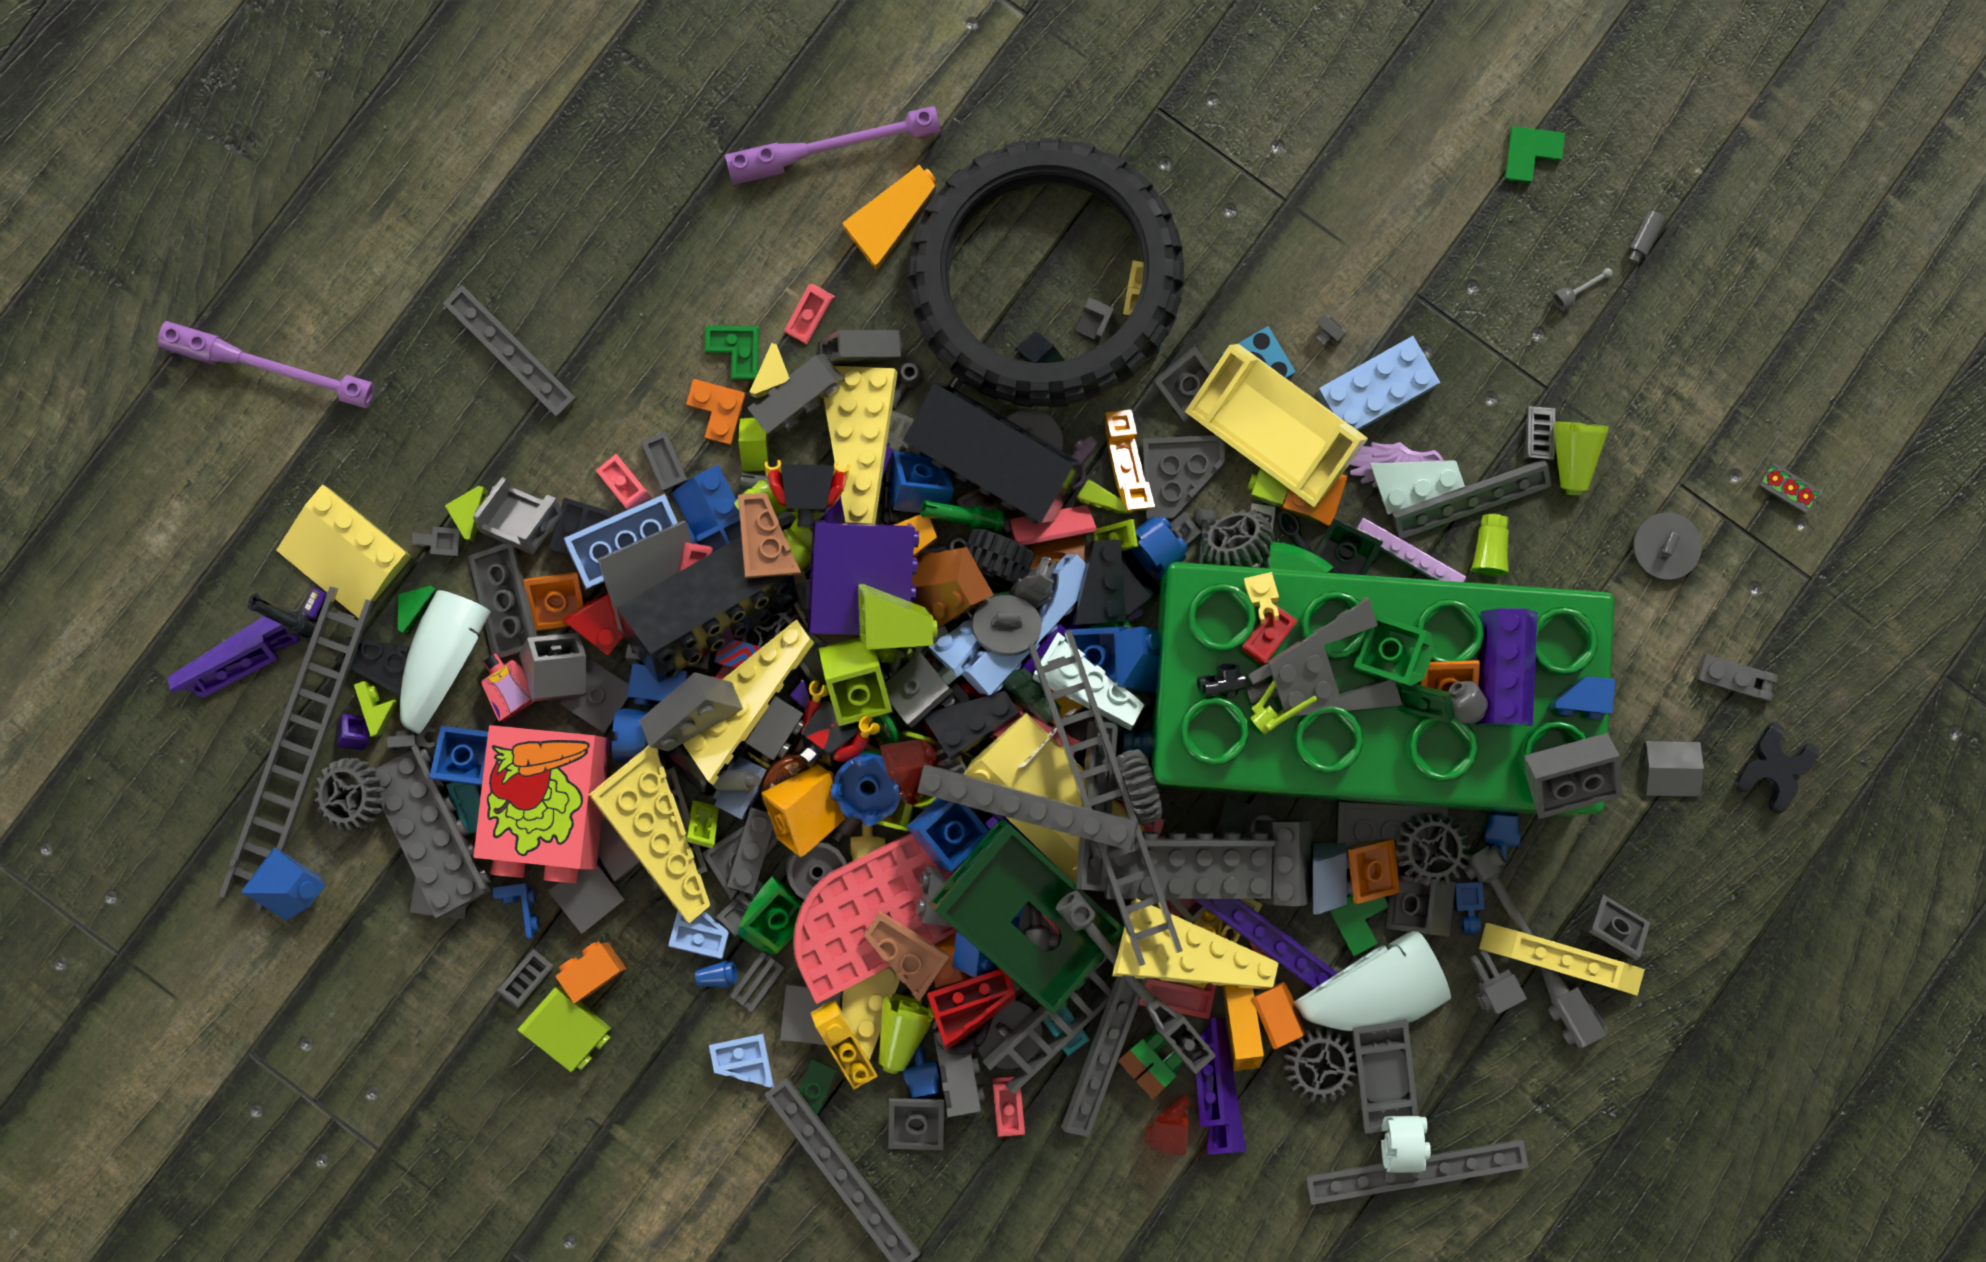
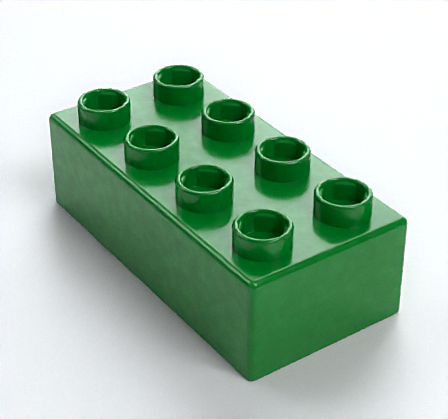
M1173 562L1163 574L1159 585L1157 631H1159L1160 656L1155 694H1152L1151 744L1148 757L1149 767H1151L1157 788L1537 814L1526 778L1524 755L1608 733L1609 714L1603 715L1602 720L1586 718V713L1575 712L1574 717L1557 715L1558 710L1549 709L1553 700L1580 678L1597 677L1611 679L1614 596L1611 593L1599 591ZM1272 572L1279 596V602L1272 604H1276L1297 620L1269 660L1298 641L1300 643L1312 635V632L1319 627L1326 626L1335 620L1336 616L1347 609L1350 610L1365 597L1370 599L1374 614L1429 631L1436 647L1430 662L1479 661V650L1484 638L1481 611L1498 608H1525L1538 612L1533 726L1477 725L1476 723H1461L1455 717L1450 722L1401 711V705L1349 711L1331 706L1316 710L1308 715L1292 716L1277 725L1266 735L1263 734L1251 720V717L1255 714L1251 708L1257 703L1250 704L1246 689L1269 682L1273 678L1270 676L1253 686L1247 680L1248 674L1263 667V665L1241 650L1242 646L1260 624V606L1254 607L1247 595L1244 578ZM1369 629L1324 645L1339 694L1383 679L1357 671L1354 668L1357 656L1360 655ZM1222 664L1239 665L1240 673L1245 677L1246 688L1238 690V695L1224 697L1219 694L1217 696L1204 697L1203 692H1199L1197 687L1198 676L1217 675V666ZM1395 682L1399 692L1398 685H1400V683ZM1279 697L1268 699L1264 705L1265 708L1270 705L1277 713L1283 710ZM1604 801L1552 816L1572 817L1600 814L1604 809Z

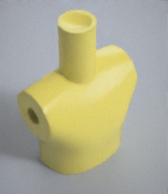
M862 822V836L850 837V854L853 861L885 845V838L873 836V825L865 826Z

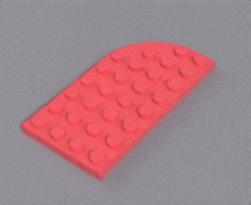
M908 833L823 877L809 892L800 908L795 923L793 941L797 966L814 1002L818 1004L890 967L888 962L884 961L864 936V932L879 910L932 944L955 934L956 930L951 926L926 924L918 920L916 904L917 900L922 897L923 888H920V876L922 871L925 872L926 865L937 868L947 881L960 864L952 872L939 868L915 837Z

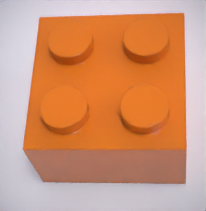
M599 941L592 943L581 951L584 956L579 960L577 957L571 958L559 967L561 972L555 977L573 1003L584 1000L626 970V967L608 942L602 944Z

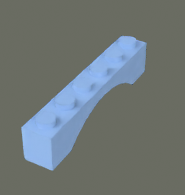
M1066 554L1057 563L1051 579L1054 581L1052 586L1053 593L1050 596L1051 600L1037 611L1041 618L1042 627L1040 637L1035 644L1036 650L1040 646V640L1045 635L1051 634L1057 628V622L1063 616L1071 613L1076 606L1075 602L1077 601L1079 591L1082 589L1086 565L1077 554ZM980 650L972 660L968 659L962 666V675L979 694H995L1003 687V681L1009 674H1014L1021 667V661L1027 655H1030V651L1028 650L1015 656H1002L988 650Z

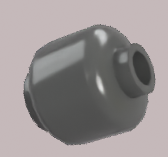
M1472 681L1454 683L1448 692H1452L1455 719L1461 723L1469 724L1481 720L1486 713L1488 700L1478 685Z

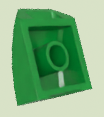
M1273 542L1270 545L1269 557L1264 558L1263 568L1330 573L1334 568L1324 559L1307 550L1280 542Z
M1374 614L1378 626L1368 630L1354 668L1357 671L1408 686L1424 680L1436 648L1431 633Z
M772 876L748 907L739 925L738 935L759 951L778 954L794 937L795 923L804 899L799 897L794 890L776 876Z

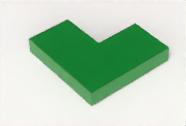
M1512 126L1510 129L1504 180L1531 184L1533 181L1535 158L1561 161L1565 133Z
M705 326V354H732L731 380L755 381L759 372L760 328L759 326Z
M1352 894L1347 897V905L1329 910L1352 956H1356L1378 944L1365 919L1389 907L1384 897L1354 904Z

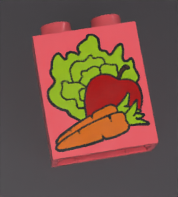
M489 725L474 858L491 859V875L524 878L526 863L545 865L543 880L577 883L578 869L597 870L603 813L590 798L589 794L607 780L611 739L595 735Z

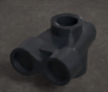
M1222 664L1217 666V675L1198 676L1197 687L1199 692H1203L1204 697L1217 696L1219 694L1224 697H1233L1238 695V690L1246 688L1245 677L1240 673L1239 665Z

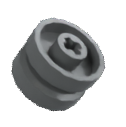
M821 840L802 857H799L793 851L790 853L785 868L787 881L794 892L805 900L809 892L823 877L846 865V860L836 847ZM815 867L821 868L819 871L820 876L818 877L812 874V870Z

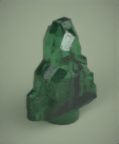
M1025 668L1011 672L1005 679L1003 688L1009 692L1012 702L1022 707L1025 711L1032 712L1046 723L1054 722L1041 684L1032 679V674ZM1054 699L1061 719L1062 706Z

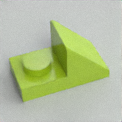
M366 681L354 684L370 736L376 738L382 736L399 701L392 700L377 705V701H380L375 686H371Z

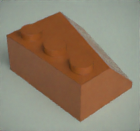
M967 547L937 553L930 552L916 557L917 574L912 575V585L916 586L915 602L912 603L925 607L928 613L933 616V620L937 621V628L944 625L945 627L950 626L993 596L990 587Z

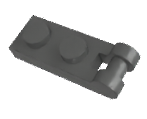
M1704 654L1696 681L1772 702L1774 695L1772 693L1773 685L1777 684L1779 675ZM1756 679L1763 681L1761 690L1754 688Z

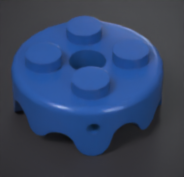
M864 753L845 761L841 765L835 776L831 797L838 803L846 817L858 818L862 820L865 826H872L894 813L902 797L903 782L899 771L889 760L876 754ZM862 782H873L876 790L873 792L865 791L862 787Z

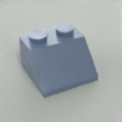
M740 756L737 761L732 759L726 770L752 771L760 777L761 782L767 772L766 769ZM761 783L752 791L716 790L713 796L717 800L715 806L742 820H746L750 808L753 807L760 793Z
M1313 843V914H1321L1347 905V895H1352L1351 878H1347V869H1350L1346 843Z

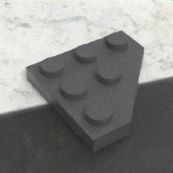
M1217 435L1142 439L1145 482H1149L1155 506L1153 509L1146 510V520L1151 517L1159 518L1161 516H1164L1166 519L1175 518L1225 463L1224 440Z

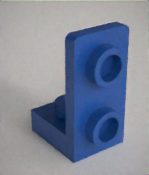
M530 883L493 888L494 899L502 898V903L519 901L518 896L521 895L526 938H536V932H539V920L537 915H533L532 905L536 904V894L534 888H530Z

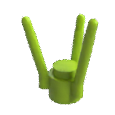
M1272 681L1260 701L1251 708L1255 712L1251 720L1266 735L1277 725L1317 701V697L1309 698L1286 713L1283 710L1277 713L1270 705L1266 708L1264 707L1276 688L1274 681Z

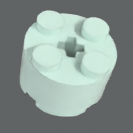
M1385 1116L1382 1123V1131H1387L1384 1140H1381L1383 1164L1384 1168L1387 1169V1173L1425 1171L1426 1159H1430L1431 1154L1430 1143L1425 1142L1424 1134L1427 1133L1426 1117Z

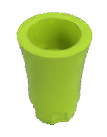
M1498 514L1482 516L1475 557L1471 567L1472 572L1488 576H1505L1509 574L1508 517Z

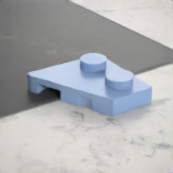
M973 617L964 621L947 635L939 638L932 646H929L932 654L957 677L963 673L961 666L966 659L972 660L981 647L973 633Z
M677 911L668 946L722 960L729 932L713 920L705 911L690 923L686 922Z
M764 1034L709 1045L714 1073L735 1077L747 1082H754L766 1087L774 1086Z

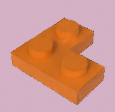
M693 379L686 405L711 412L705 439L732 446L746 393Z

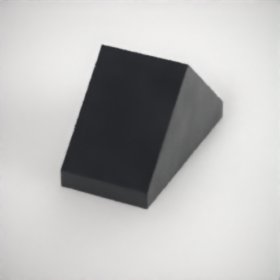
M1033 331L1015 348L1031 363L1065 361L1055 346L1037 331Z

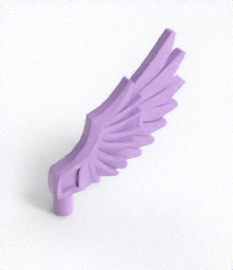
M1372 442L1371 447L1363 446L1350 463V465L1359 466V468L1351 470L1350 475L1365 476L1360 480L1363 484L1375 480L1369 463L1444 460L1435 450L1416 452L1408 449L1401 442L1395 444ZM1375 481L1372 483L1373 487H1377Z

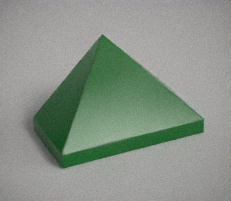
M427 586L398 594V630L406 635L411 632L427 610L438 589Z

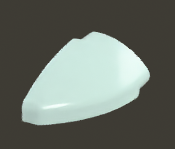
M437 590L420 620L406 660L400 696V720L405 728L416 734L422 732L478 639L477 635L491 613L490 610L464 597Z
M1412 931L1407 932L1388 945L1389 950L1385 945L1373 950L1294 1001L1302 1017L1309 1022L1339 1030L1352 1031L1353 1028L1385 1024L1399 1020H1407L1408 1023L1416 1021L1450 1000L1451 994L1444 973L1429 944L1419 932Z

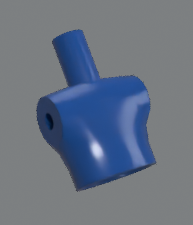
M1490 812L1485 832V844L1497 845L1507 863V848L1520 846L1521 830L1519 828V815L1511 812Z
M919 1046L914 1053L915 1065L907 1067L903 1071L912 1099H923L940 1095L939 1081L941 1072L938 1062H926L924 1048Z

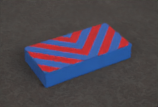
M733 639L717 651L714 662L737 668L762 647Z

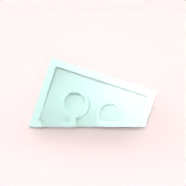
M1455 460L1369 463L1387 514L1465 487Z

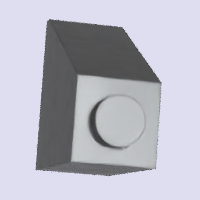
M838 330L821 339L819 347L820 354H825L834 366L892 362L901 357L903 342L899 337V330Z

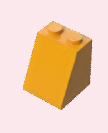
M819 764L761 793L777 839L799 857L806 855L845 820V816L838 803L831 797L835 776L830 770L827 771Z

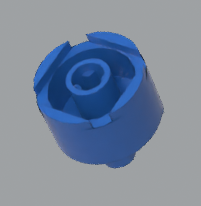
M1164 516L1159 518L1151 517L1135 529L1138 546L1130 549L1148 573L1152 570L1157 573L1154 578L1158 580L1162 578L1171 563L1183 562L1186 559L1185 552L1189 550L1184 540L1180 537L1176 538L1171 532L1172 526Z
M616 710L613 722L615 741H612L614 762L626 764L649 745L639 720L650 710Z

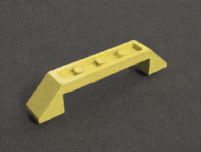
M1485 923L1478 948L1638 996L1645 970L1621 961L1489 923Z

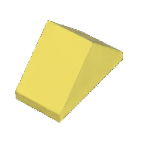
M771 343L750 390L752 397L759 398L767 395L772 388L778 389L789 379L776 344Z

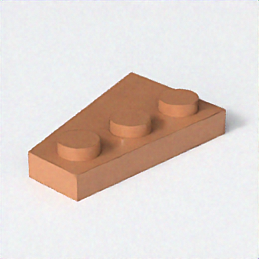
M880 910L864 932L865 938L884 961L888 962L897 973L899 979L907 985L919 1002L949 958V954Z

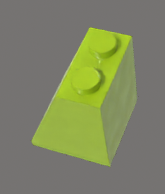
M858 584L860 639L866 649L933 645V637H937L938 634L937 621L933 620V616L928 613L925 607L865 584Z
M860 637L819 648L825 681L838 726L860 721L864 716L875 717L892 712L876 649H866Z
M558 986L550 992L517 1030L566 1069L573 1072L577 1068L582 1070L592 1058L589 1054L595 1047L600 1050L611 1038L607 1034L612 1028L583 1002L573 1003L564 988Z

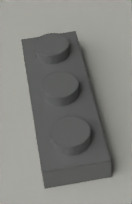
M750 808L727 887L754 894L773 831L768 812Z

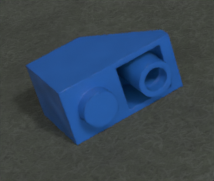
M1580 678L1550 703L1549 709L1558 710L1557 715L1574 717L1575 712L1586 713V718L1602 720L1603 715L1612 714L1615 679Z

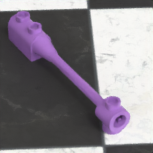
M931 106L909 111L906 120L903 122L808 144H778L776 142L725 154L731 181L735 185L785 173V166L799 161L809 154L903 132H909L914 138L929 137L941 131L936 108Z
M169 321L163 323L158 335V346L163 350L212 365H216L217 362L247 364L337 391L339 401L362 408H368L373 397V382L349 375L338 381L244 353L239 348L225 342L219 336Z

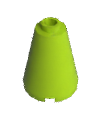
M1554 422L1553 430L1560 486L1566 489V494L1582 495V491H1588L1608 434V426L1575 422Z
M893 993L891 998L888 997V994L885 995L882 1002L879 1064L883 1066L882 1069L884 1071L897 1074L899 1071L906 1069L934 1021L930 1004L927 1009L921 1005L922 1000L918 1002L915 997Z

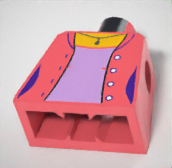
M496 653L483 661L491 675L483 679L481 683L500 722H506L534 702L532 701L523 667L518 662L511 660L504 665Z

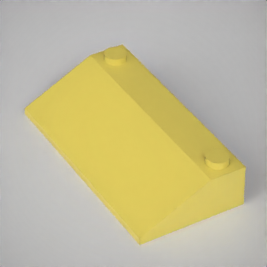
M1239 344L1229 345L1185 411L1313 507L1317 506L1354 460L1368 439Z
M1027 713L977 755L963 774L1082 806V801L1064 749L1052 737L1024 767H1019L1050 736ZM1076 762L1079 773L1085 771V769ZM1113 798L1112 815L1119 817L1128 815L1126 809ZM1006 817L1076 884L1079 836ZM1140 824L1141 832H1143L1144 827Z

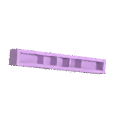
M1362 518L1357 528L1383 540L1379 548L1433 580L1464 582L1466 576L1367 519Z

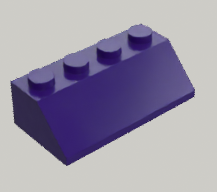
M1498 608L1481 611L1484 638L1479 650L1478 687L1488 700V707L1484 717L1476 722L1477 725L1533 726L1538 612L1525 608Z

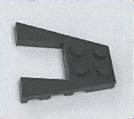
M1363 598L1359 604L1350 610H1345L1326 626L1319 627L1312 632V635L1300 643L1298 641L1268 661L1284 713L1313 696L1317 697V701L1293 716L1308 715L1316 710L1331 706L1349 711L1402 705L1396 683L1386 679H1381L1339 694L1324 645L1378 626L1369 598Z

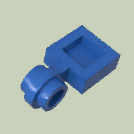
M1482 882L1455 883V911H1466V916L1461 917V930L1468 935H1475V932H1480L1481 923L1479 916H1474V910L1485 909Z

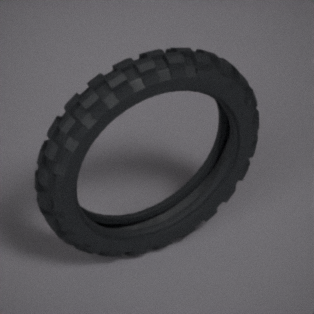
M1040 138V141L1033 142L1021 140L1005 144L1006 147L994 152L989 150L974 158L973 162L964 169H958L945 181V186L938 194H934L924 209L925 213L914 232L911 242V253L908 258L907 277L913 313L921 333L938 360L964 384L979 390V393L995 400L1000 399L1011 402L1013 405L1031 408L1033 406L1055 408L1069 406V404L1079 401L1087 402L1103 396V393L1116 386H1121L1134 377V374L1143 365H1147L1154 357L1165 337L1169 335L1176 320L1179 305L1181 304L1184 286V259L1178 228L1175 225L1171 211L1163 197H1160L1153 188V184L1140 171L1130 167L1127 161L1111 152L1106 153L1096 149L1095 145L1075 141V143L1061 141L1060 138ZM1035 184L1070 185L1091 192L1108 202L1130 225L1139 243L1144 263L1143 281L1138 300L1132 313L1118 332L1104 344L1087 354L1074 359L1053 363L1020 361L1006 357L987 347L967 329L960 319L952 303L949 286L952 254L960 234L969 221L995 198L1017 188Z

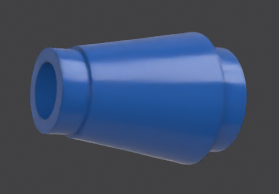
M725 960L701 970H696L695 979L697 986L730 988L732 984H737L738 975L735 963H728Z

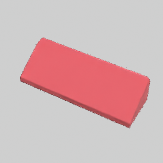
M1087 505L1061 509L1054 521L1044 522V524L1040 522L1035 524L1024 517L1010 520L1011 538L1022 545L1096 531V525Z

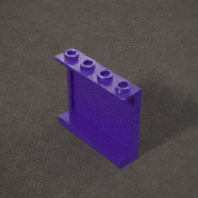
M814 520L807 627L809 632L860 635L858 584H865L906 601L915 602L916 586L912 585V575L917 574V558H913L914 547L918 548L919 531H915V527L911 523H907V526L826 523L824 520Z

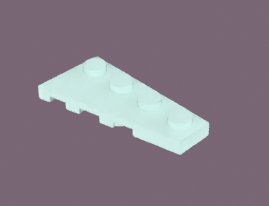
M1059 632L1041 661L1042 666L1047 665L1048 661L1065 656V658L1072 656L1070 647L1065 642L1066 638ZM1078 649L1100 714L1131 731L1145 704L1126 688L1118 687L1117 682L1114 683L1105 675L1106 672L1098 665L1095 667L1085 659V654ZM1075 663L1045 673L1049 687L1054 691L1082 683ZM1035 671L1032 679L1040 683L1037 671ZM1084 689L1066 695L1071 700L1091 709Z

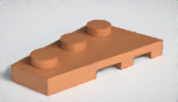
M767 494L738 495L745 578L801 574Z

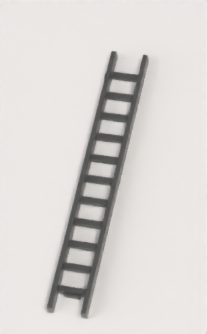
M330 586L233 858L230 860V866L219 896L223 898L228 897L235 875L250 880L254 875L252 872L238 868L244 850L267 857L271 850L248 842L254 824L281 833L277 849L284 853L374 601L365 600L359 620L357 621L355 620L356 617L349 614L331 611L338 588ZM328 618L355 627L349 647L321 637ZM318 644L346 653L340 672L312 663ZM309 669L337 679L331 698L303 688ZM300 695L328 705L322 723L294 714ZM291 721L318 730L312 749L285 740ZM281 747L309 756L303 774L276 765ZM272 772L300 781L294 801L266 791ZM263 798L291 808L285 826L257 817ZM257 903L255 909L259 911L264 910V906Z
M1072 631L1065 632L1072 656L1068 658L1062 656L1048 661L1047 665L1044 666L1041 664L1035 644H1029L1028 648L1083 807L1092 809L1091 806L1121 796L1128 814L1122 818L1137 821ZM1075 663L1082 683L1051 693L1045 673ZM1084 689L1091 709L1060 719L1054 699ZM1094 716L1100 736L1070 746L1063 726ZM1103 742L1109 763L1079 773L1073 752ZM1112 769L1119 789L1088 799L1082 779ZM1138 824L1135 836L1137 843H1134L1132 850L1120 848L1107 853L1104 843L1096 841L1136 960L1138 965L1142 966L1145 965V961L1137 940L1168 930L1175 952L1179 953L1183 950ZM1140 849L1146 869L1116 880L1110 859ZM1149 876L1156 896L1125 906L1119 886ZM1159 903L1165 923L1135 933L1128 913Z
M1165 899L1166 902L1169 900L1183 916L1181 919L1190 923H1194L1207 910L1197 902L1188 911L1178 899ZM1159 903L1152 905L1160 909ZM1121 940L1114 946L1115 950L1120 947ZM1104 955V959H1103L1102 963H1103L1106 959H1108V958L1106 957V955ZM1097 968L1092 969L1086 976V979L1090 977L1103 993L1091 1005L1087 1006L1073 992L1069 997L1083 1012L1069 1026L1056 1013L1052 1015L1040 1006L1013 1033L1010 1032L1006 1039L982 1061L989 1070L997 1065L1007 1054L1016 1061L1023 1070L1006 1085L1013 1095L1106 1007L1114 983L1108 987L1094 972ZM1048 1015L1063 1030L1049 1045L1033 1030ZM1027 1035L1043 1049L1036 1057L1033 1056L1029 1060V1064L1013 1049Z

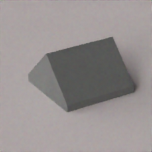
M1602 895L1584 925L1582 932L1631 960H1638L1643 950L1650 922L1607 896Z

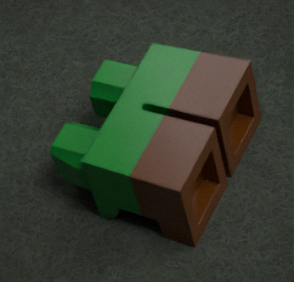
M1157 1032L1147 1036L1144 1040L1140 1038L1132 1047L1122 1053L1117 1060L1152 1099L1176 1077L1174 1073L1183 1063L1174 1050L1161 1060L1156 1052L1167 1042Z

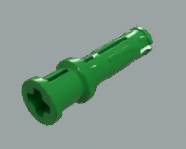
M924 500L921 505V510L925 511L920 513L922 518L927 517L968 524L971 529L984 528L990 529L994 533H999L1004 523V512L1002 509H996L995 511L982 509L979 505L966 508Z

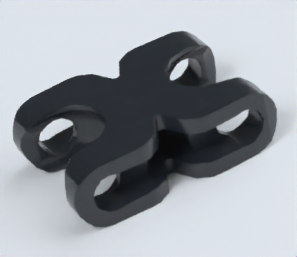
M1773 721L1765 727L1755 743V753L1760 760L1744 763L1734 781L1733 787L1739 792H1747L1751 790L1759 779L1767 780L1771 784L1773 791L1768 804L1769 808L1774 813L1781 814L1788 808L1798 791V784L1793 776L1804 775L1809 772L1817 758L1819 748L1813 743L1801 746L1793 757L1786 756L1781 751L1779 744L1784 729L1782 725Z

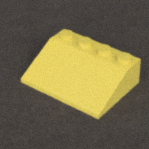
M323 484L303 507L276 550L327 593L330 586L338 588L335 599L358 618L360 617L365 600L368 599L375 602L412 558L397 543Z

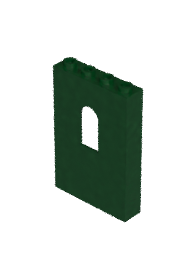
M1001 819L998 820L927 904L1052 1015L1061 1011L1066 1006L1069 996L1074 990H1078L1083 986L1086 976L1092 969L1097 968L1102 963L1105 955L1084 929L1074 931L1056 910L1059 901L1070 892L1078 891L1096 913L1092 922L1113 947L1119 943L1122 938L1121 934L1124 931V928L1083 890L1076 889V884L1009 823ZM1028 901L1060 930L1061 940L1055 949L1050 951L1041 950L1011 923Z

